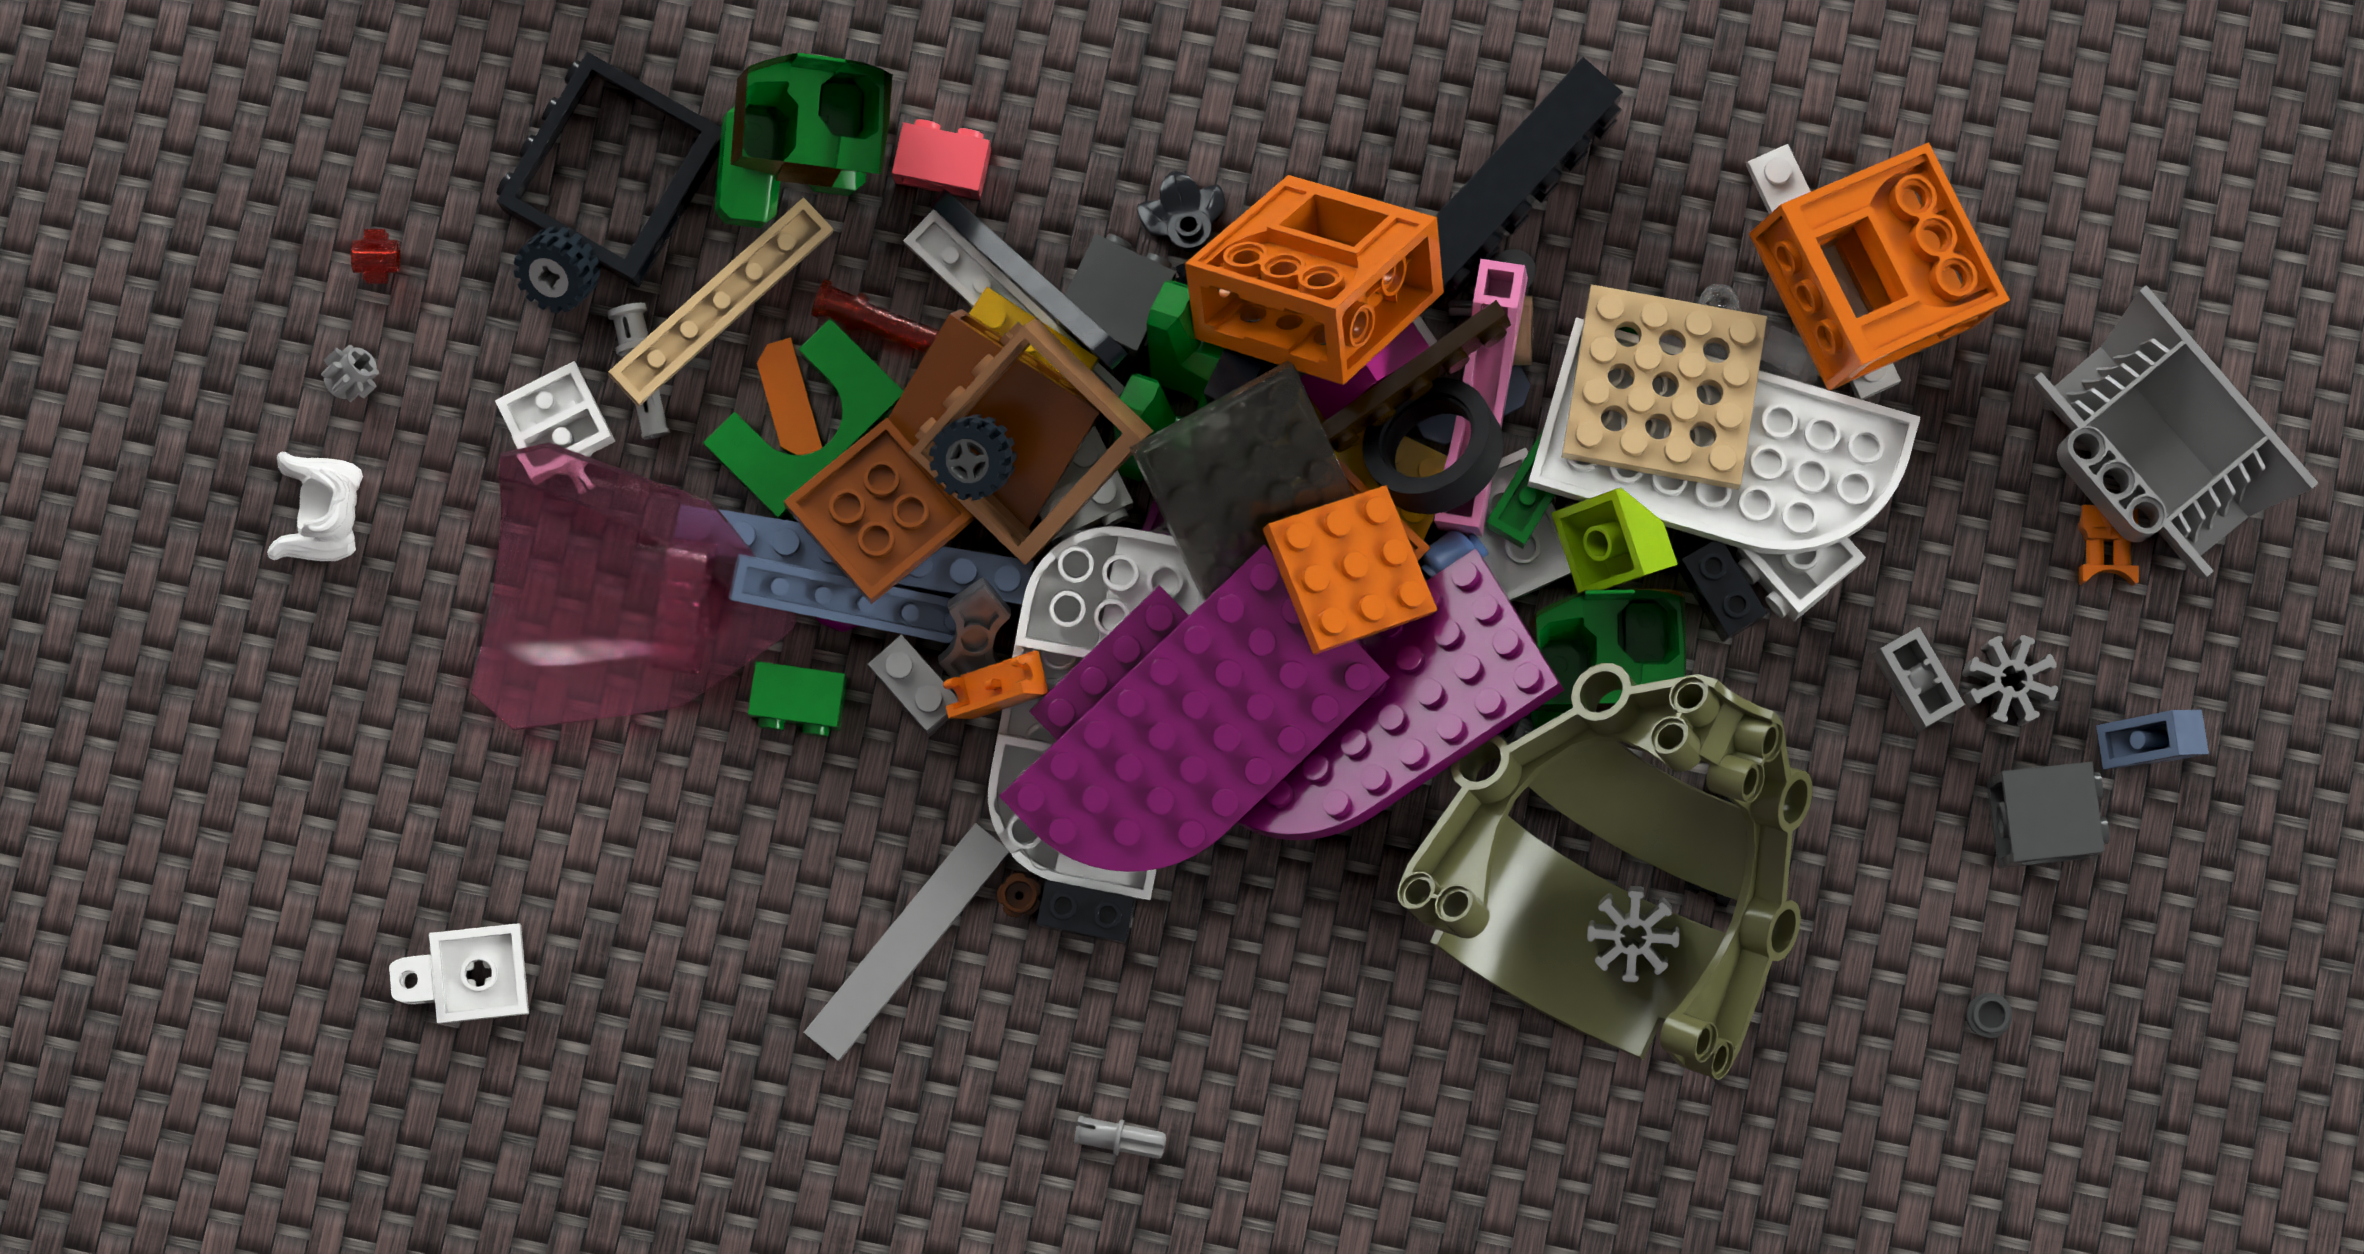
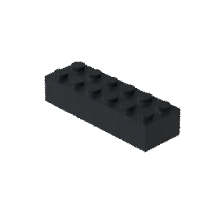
M1584 57L1580 59L1435 216L1438 223L1444 293L1436 300L1438 304L1447 295L1451 299H1455L1470 282L1468 277L1473 272L1472 268L1477 263L1480 265V259L1491 260L1500 249L1498 245L1502 241L1504 233L1507 231L1509 234L1514 235L1529 218L1527 213L1533 207L1531 204L1536 199L1542 204L1559 185L1557 181L1562 176L1561 172L1565 167L1572 172L1588 154L1587 148L1592 143L1591 139L1594 136L1599 140L1603 139L1617 123L1616 117L1622 110L1618 104L1623 91Z

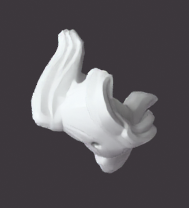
M286 452L278 453L277 463L281 473L302 482L300 508L297 517L298 533L284 535L273 541L267 552L268 557L272 560H278L282 557H294L314 561H339L352 555L356 550L352 527L355 520V506L357 503L356 491L360 488L363 478L361 469L353 463L343 460L294 457Z

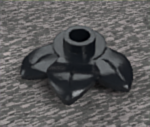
M1172 171L1162 182L1159 192L1160 200L1138 204L1137 213L1140 222L1151 235L1169 238L1175 247L1186 252H1195L1207 244L1212 235V224L1223 215L1225 210L1224 194L1219 185H1211L1199 190L1195 181L1189 175ZM1187 225H1197L1196 229L1191 232L1182 230Z

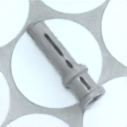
M645 303L621 305L607 311L608 319L614 321L619 343L615 349L617 356L621 360L649 336L644 318V313L647 311ZM658 389L639 407L635 404L642 432L641 437L644 440L670 434L660 390Z

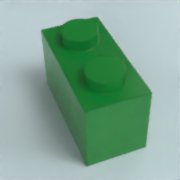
M756 661L748 715L752 719L758 720L757 727L784 731L785 724L803 726V734L828 737L829 730H841L848 678L844 673Z

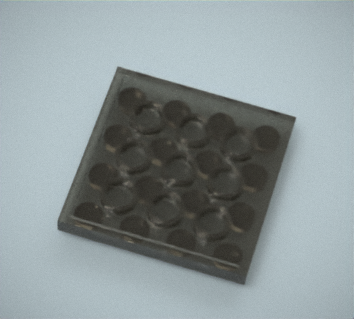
M1289 361L1282 363L1129 447L1203 601L1261 546L1265 545L1271 551L1262 529L1267 524L1354 496L1295 366Z

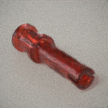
M824 279L812 307L811 316L818 318L820 315L846 324V330L853 332L862 328L924 353H927L940 331L869 303L870 298L866 294L861 292L858 295L851 294L832 286V281Z

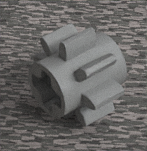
M349 344L343 351L335 348L324 359L328 367L321 375L324 377V383L328 391L337 398L347 399L349 402H352L358 395L365 398L377 387L373 379L379 374V371L377 370L374 358L366 350L358 347L353 348Z

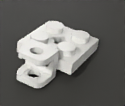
M520 923L429 933L431 955L400 958L389 966L392 997L397 1001L410 1005L435 1003L438 1024L529 1014ZM476 961H483L484 967L491 968L492 976L486 978L485 985L477 987L475 980L467 979V971L474 969ZM415 973L418 978L417 984L413 988L407 989L405 985L406 977Z

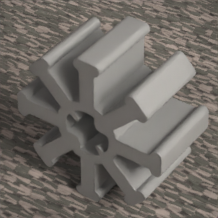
M2021 635L2012 642L2014 649L2009 659L2001 643L2003 637L1997 636L1980 648L1982 652H1986L1992 666L1980 662L1978 657L1972 658L1965 664L1962 675L1964 677L1970 675L1987 682V686L1979 690L1975 688L1964 695V700L1969 708H1973L1981 703L1983 699L1992 695L1996 700L1991 715L1985 719V722L1994 727H1999L2008 721L2006 714L2011 703L2018 718L2017 725L2023 726L2040 716V713L2034 710L2028 697L2039 700L2041 705H2046L2055 699L2058 692L2056 685L2049 687L2033 681V676L2041 672L2047 674L2055 669L2057 664L2053 656L2047 654L2038 663L2028 667L2024 662L2029 648L2035 643V640L2025 635ZM2006 674L2008 677L2017 676L2019 683L2014 688L2012 686L2004 688L2001 679L2006 677Z
M1630 886L1628 890V896L1631 898L1630 913L1625 914L1613 901V895L1608 893L1600 900L1598 909L1605 911L1616 925L1596 924L1594 920H1591L1588 925L1587 939L1590 942L1594 938L1614 940L1615 942L1603 952L1598 951L1596 953V964L1603 971H1606L1608 964L1623 952L1627 954V969L1623 971V981L1637 982L1639 979V971L1636 969L1637 955L1643 954L1655 968V974H1661L1668 967V957H1662L1651 943L1672 944L1674 948L1678 947L1679 927L1675 926L1673 929L1652 928L1665 915H1671V904L1664 897H1661L1659 904L1646 915L1640 913V899L1644 897V887ZM1629 924L1634 929L1641 925L1645 929L1642 930L1641 938L1644 940L1640 943L1634 939L1626 942L1622 938L1625 937L1626 933L1623 927Z

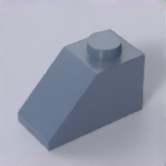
M2170 710L2096 725L2103 769L2168 762L2209 754L2202 710Z

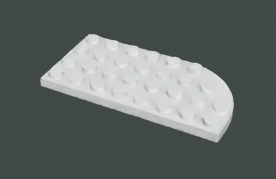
M1576 317L1527 486L1580 502L1621 487L1661 519L1666 527L1759 553L1798 554L1829 547L1850 537L1873 520L1884 508L1905 473L1920 416L1759 370L1739 490L1561 458L1584 319ZM1622 330L1615 332L1616 340L1625 347H1632L1639 343V335ZM1659 341L1660 348L1667 354L1676 355L1683 351L1681 347ZM1705 355V357L1709 361L1714 363H1720L1725 361L1719 358ZM1614 369L1608 374L1609 382L1618 389L1628 388L1633 383L1631 375L1624 369ZM1658 377L1652 382L1654 391L1660 396L1670 397L1677 392L1676 385L1670 378ZM1702 385L1696 391L1697 397L1704 404L1714 405L1721 400L1719 391L1712 385ZM1607 411L1601 416L1603 426L1610 431H1619L1626 426L1625 419L1619 412ZM1651 419L1645 424L1646 431L1652 438L1664 439L1670 434L1669 426L1661 419ZM1695 427L1690 431V438L1695 445L1708 447L1714 443V436L1709 429Z

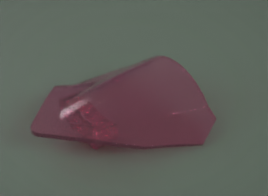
M550 442L501 452L499 458L501 521L498 557L490 609L476 664L471 694L512 730L630 716L682 707L792 631L797 620L796 613L729 599L738 554L756 556L709 499L660 484Z

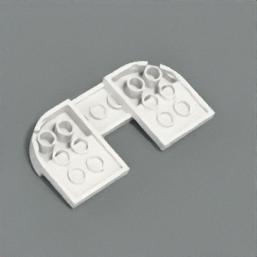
M1121 526L1095 527L1069 536L1053 547L1042 558L1030 577L1023 598L1012 658L1031 651H1039L1049 692L1158 585L1190 615L1208 598L1218 545ZM1043 697L1003 709L989 778L988 805L995 831L1004 846L1012 854V857L1032 873L1050 881L1151 900L1156 869L1135 872L1111 871L1075 861L1042 841L999 797L1015 779L1057 741L1029 712Z

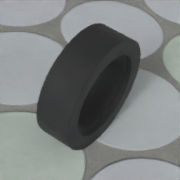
M1437 377L1431 382L1433 386L1426 394L1416 400L1406 399L1394 408L1396 412L1388 421L1376 427L1371 424L1365 430L1362 448L1365 465L1379 487L1387 485L1394 505L1405 511L1417 514H1437L1455 509L1478 495L1491 481L1500 465L1504 448L1501 427L1480 393L1469 384L1457 379ZM1440 414H1454L1470 421L1471 436L1465 452L1453 465L1444 471L1429 477L1417 478L1406 476L1396 470L1395 457L1397 448L1403 437L1418 423Z

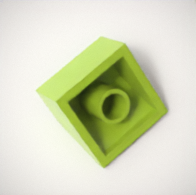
M1621 487L1551 513L1578 593L1585 590H1605L1678 565L1664 522Z

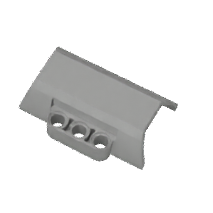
M2147 285L2135 295L2124 315L2101 347L2057 385L2053 386L2042 372L2032 379L2035 391L2071 431L2059 444L2057 450L2058 461L2066 473L2123 538L2131 542H2143L2158 532L2189 569L2202 579H2205L2214 572L2201 557L2203 553L2248 517L2289 498L2308 492L2318 484L2317 480ZM2074 441H2081L2091 451L2090 459H2083L2076 455L2073 448ZM2104 475L2114 477L2120 484V493H2111L2105 488L2103 484ZM2134 509L2142 510L2150 519L2149 528L2140 527L2135 523L2133 519Z

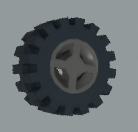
M977 414L970 417L964 416L944 427L934 438L935 445L930 448L929 456L934 457V460L929 463L931 471H937L938 476L934 479L938 485L942 482L946 485L944 491L949 495L957 493V499L966 500L972 498V501L979 500L999 490L1009 481L1008 478L1015 470V466L1012 464L1017 460V452L1011 450V446L1015 442L1012 437L1007 438L1004 433L1007 429L1003 425L997 427L994 424L995 419L991 417L982 419L981 415ZM973 447V450L977 451L980 455H976L974 452H972L971 448Z

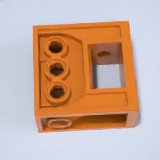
M1929 142L1780 204L1749 233L1827 390L1830 391L1968 331L2010 301ZM1915 192H1917L1918 195L1920 196V198H1921V204H1920V202H1919V200H1918V198H1917ZM1835 245L1869 312L1868 314L1856 318L1822 250ZM1955 270L1960 274L1961 279H1962V284H1961V282H1960V280H1959V278H1958V276H1957Z
M1287 175L1185 263L1195 339L1342 385L1350 380L1444 293L1437 217ZM1260 319L1259 321H1256V322H1246V321H1249V320Z

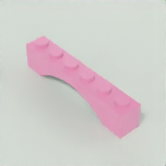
M1480 259L1472 316L1497 300L1507 314L1511 326L1505 329L1507 334L1498 343L1489 348L1481 346L1468 355L1470 360L1465 365L1463 382L1469 384L1480 393L1502 429L1528 276L1525 265ZM1458 415L1456 416L1444 470L1453 465L1462 456L1469 444L1471 436L1470 421ZM1493 478L1478 495L1467 503L1455 509L1435 514L1434 521L1438 530H1456L1462 534L1470 535L1473 533L1476 536L1483 537Z

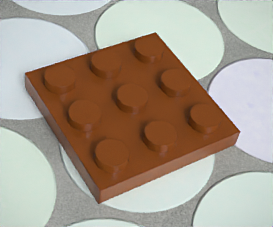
M888 418L884 419L783 501L784 507L870 604H873L975 520V517L952 494L946 493L944 491L945 488L941 484L938 485L934 477L909 454L913 446Z

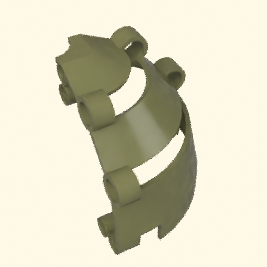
M1600 663L1588 668L1575 682L1571 694L1572 709L1509 745L1502 737L1496 735L1451 765L1454 781L1461 789L1408 862L1397 891L1398 900L1420 923L1436 929L1430 940L1431 944L1469 971L1524 1004L1578 1032L1644 1060L1663 1020L1665 1022L1660 1035V1043L1663 1050L1680 1067L1719 1080L1728 1073L1741 1049L1772 961H1780L1787 956L1795 944L1801 922L1800 909L1796 902L1787 899L1792 834L1800 826L1809 810L1812 798V780L1810 774L1805 770L1789 765L1783 722L1774 711L1741 698L1725 687L1718 679L1695 674L1637 685L1622 667L1613 663ZM1622 690L1621 696L1614 706L1606 711L1596 712L1597 705L1602 697L1611 691ZM1620 742H1625L1651 754L1674 771L1684 772L1691 770L1700 760L1709 763L1706 778L1708 789L1727 797L1733 803L1710 795L1669 775L1633 753ZM1501 758L1499 767L1493 775L1486 780L1476 782L1477 774L1483 765L1490 760ZM1529 786L1558 811L1619 849L1678 878L1737 900L1727 932L1724 933L1672 912L1670 916L1665 915L1652 926V928L1663 929L1679 927L1678 947L1674 948L1672 944L1651 943L1662 957H1668V967L1661 974L1656 975L1653 965L1643 954L1637 955L1636 969L1639 971L1638 981H1623V971L1627 969V954L1623 952L1608 964L1606 971H1603L1595 962L1596 953L1598 951L1603 952L1615 941L1596 938L1591 942L1588 941V925L1591 920H1594L1596 924L1616 925L1605 911L1598 909L1599 902L1604 896L1611 893L1613 901L1625 914L1630 913L1631 898L1628 896V891L1571 861L1508 816L1515 800ZM1642 898L1640 899V913L1646 915L1656 906ZM1629 924L1623 927L1626 933L1625 937L1622 938L1626 942L1634 939L1640 943L1644 940L1641 938L1642 930L1645 929L1641 925L1634 929Z

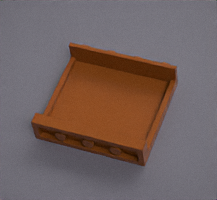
M963 309L949 314L888 417L913 447L919 442L915 437L919 432V428L931 417L938 421L947 411L942 405L946 398L960 385L966 390L975 380V377L971 374L974 367L986 355L990 354L995 357L1004 347L1000 342L1001 334ZM1027 351L1021 354L966 415L970 417L977 414L981 415L982 419L991 417L996 420L994 424L997 427L1003 425L1007 429L1004 433L1007 438H1013L1015 444L1011 446V450L1017 452V460L1012 464L1015 466V470L1008 478L1009 481L999 490L992 493V495L1029 530H1031L1092 427L1101 421L1104 416L1061 373ZM973 447L971 448L972 452H974L976 455H980L977 451L973 450Z

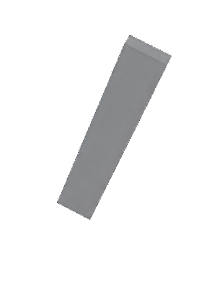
M975 823L803 1033L836 1060L840 1061L1010 854L1007 848Z

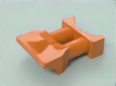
M2082 505L2078 530L2083 535L2084 541H2086V564L2079 567V585L2087 582L2093 575L2104 572L2121 576L2131 586L2139 582V565H2131V541L2123 538L2095 505ZM2134 509L2133 519L2137 525L2138 509ZM2104 542H2113V565H2104Z

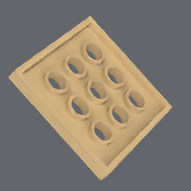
M1591 284L1561 458L1739 490L1743 475L1767 316ZM1622 327L1632 328L1639 335V343L1632 347H1625L1618 343L1615 338V332ZM1666 335L1678 337L1683 344V351L1676 355L1665 353L1660 348V338ZM1709 343H1718L1725 348L1727 359L1720 363L1711 362L1705 357L1703 347ZM1614 369L1626 370L1632 377V385L1625 389L1614 387L1609 382V372ZM1658 377L1670 378L1675 383L1677 392L1670 397L1660 396L1654 391L1652 382ZM1702 385H1712L1719 391L1721 400L1714 405L1704 404L1697 397L1696 391ZM1607 411L1619 412L1624 417L1626 426L1619 431H1610L1603 426L1601 416ZM1651 419H1661L1669 426L1670 434L1664 439L1652 438L1647 433L1645 424ZM1695 427H1705L1712 432L1714 443L1708 447H1699L1692 442L1690 431Z

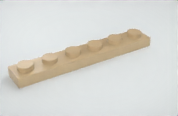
M803 197L610 369L608 376L639 407L828 238L834 229Z

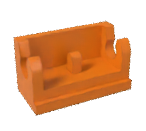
M1031 651L960 675V677L947 679L943 683L945 689H953L957 694L958 701L945 706L948 718L976 719L1043 697L1048 693L1039 651Z

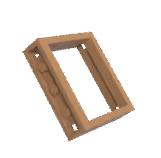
M1037 318L1023 326L1017 322L1009 332L1002 336L1000 342L1004 345L1002 350L995 357L990 354L986 355L974 367L971 374L975 377V380L966 390L960 385L946 398L942 405L947 411L938 421L931 417L919 428V432L915 435L919 442L909 452L934 478L937 477V471H931L929 465L934 460L933 456H929L930 448L935 445L933 440L936 435L953 421L966 416L1030 344L1123 434L1032 532L992 494L973 501L972 498L966 500L957 499L958 494H952L1024 565L1035 559L1153 432L1139 416ZM943 482L940 483L944 488H946V485Z

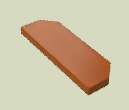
M790 337L767 344L757 362L780 446L793 455H805L822 448V443L792 339Z

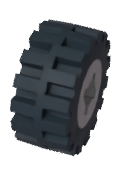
M556 226L541 230L520 249L519 254L514 260V264L517 267L513 270L514 277L521 279L517 284L521 291L526 289L529 293L526 298L530 302L534 299L539 302L538 307L543 310L550 306L553 313H559L562 309L564 312H568L578 306L598 284L597 278L600 276V269L595 268L599 263L597 255L591 256L589 253L593 249L589 243L583 245L580 242L582 236L578 233L571 236L569 235L570 229L562 227L557 231Z

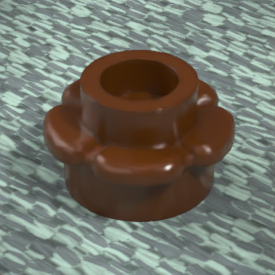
M1015 873L1006 878L1005 884L999 886L997 900L1000 904H1003V911L1011 917L1019 918L1022 914L1031 915L1040 905L1038 897L1041 894V888L1034 878L1028 879L1022 873ZM1018 891L1024 894L1021 900L1015 898V894Z

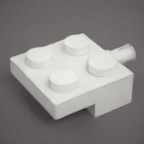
M575 361L495 400L512 434L511 437L530 475L535 481L558 470L569 469L580 492L588 489L581 473L590 488L597 484L585 461L594 452L616 441Z

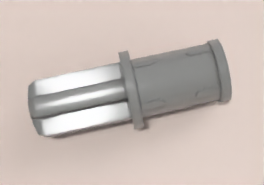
M1079 1115L1077 1122L1079 1125L1076 1126L1074 1144L1113 1150V1155L1116 1156L1119 1155V1152L1159 1159L1164 1153L1166 1134L1163 1132L1125 1125V1120L1120 1119L1118 1124Z

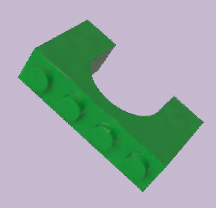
M831 319L798 349L802 358L838 393L841 399V423L836 434L828 444L815 452L805 455H790L779 452L769 446L736 412L726 419L703 442L707 450L776 519L787 520L790 518L792 521L796 520L784 507L783 501L884 419L888 418L904 392Z

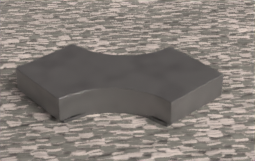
M982 577L948 600V609L956 623V631L950 645L938 656V661L951 678L960 677V675L1000 662L993 650V642L999 628L1010 618L1011 609L985 577Z

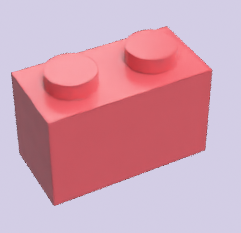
M917 119L914 124L903 122L892 169L894 182L940 193L945 189L951 195L981 201L992 151L990 140L983 139L984 134L972 129L959 128L958 132L954 133L940 130L941 126L928 120Z

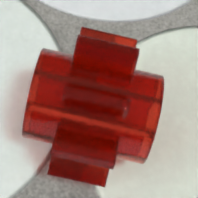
M364 229V239L353 240L351 244V266L353 273H363V280H366L367 284H388V273H399L401 249L399 240H389V233H386L385 229Z

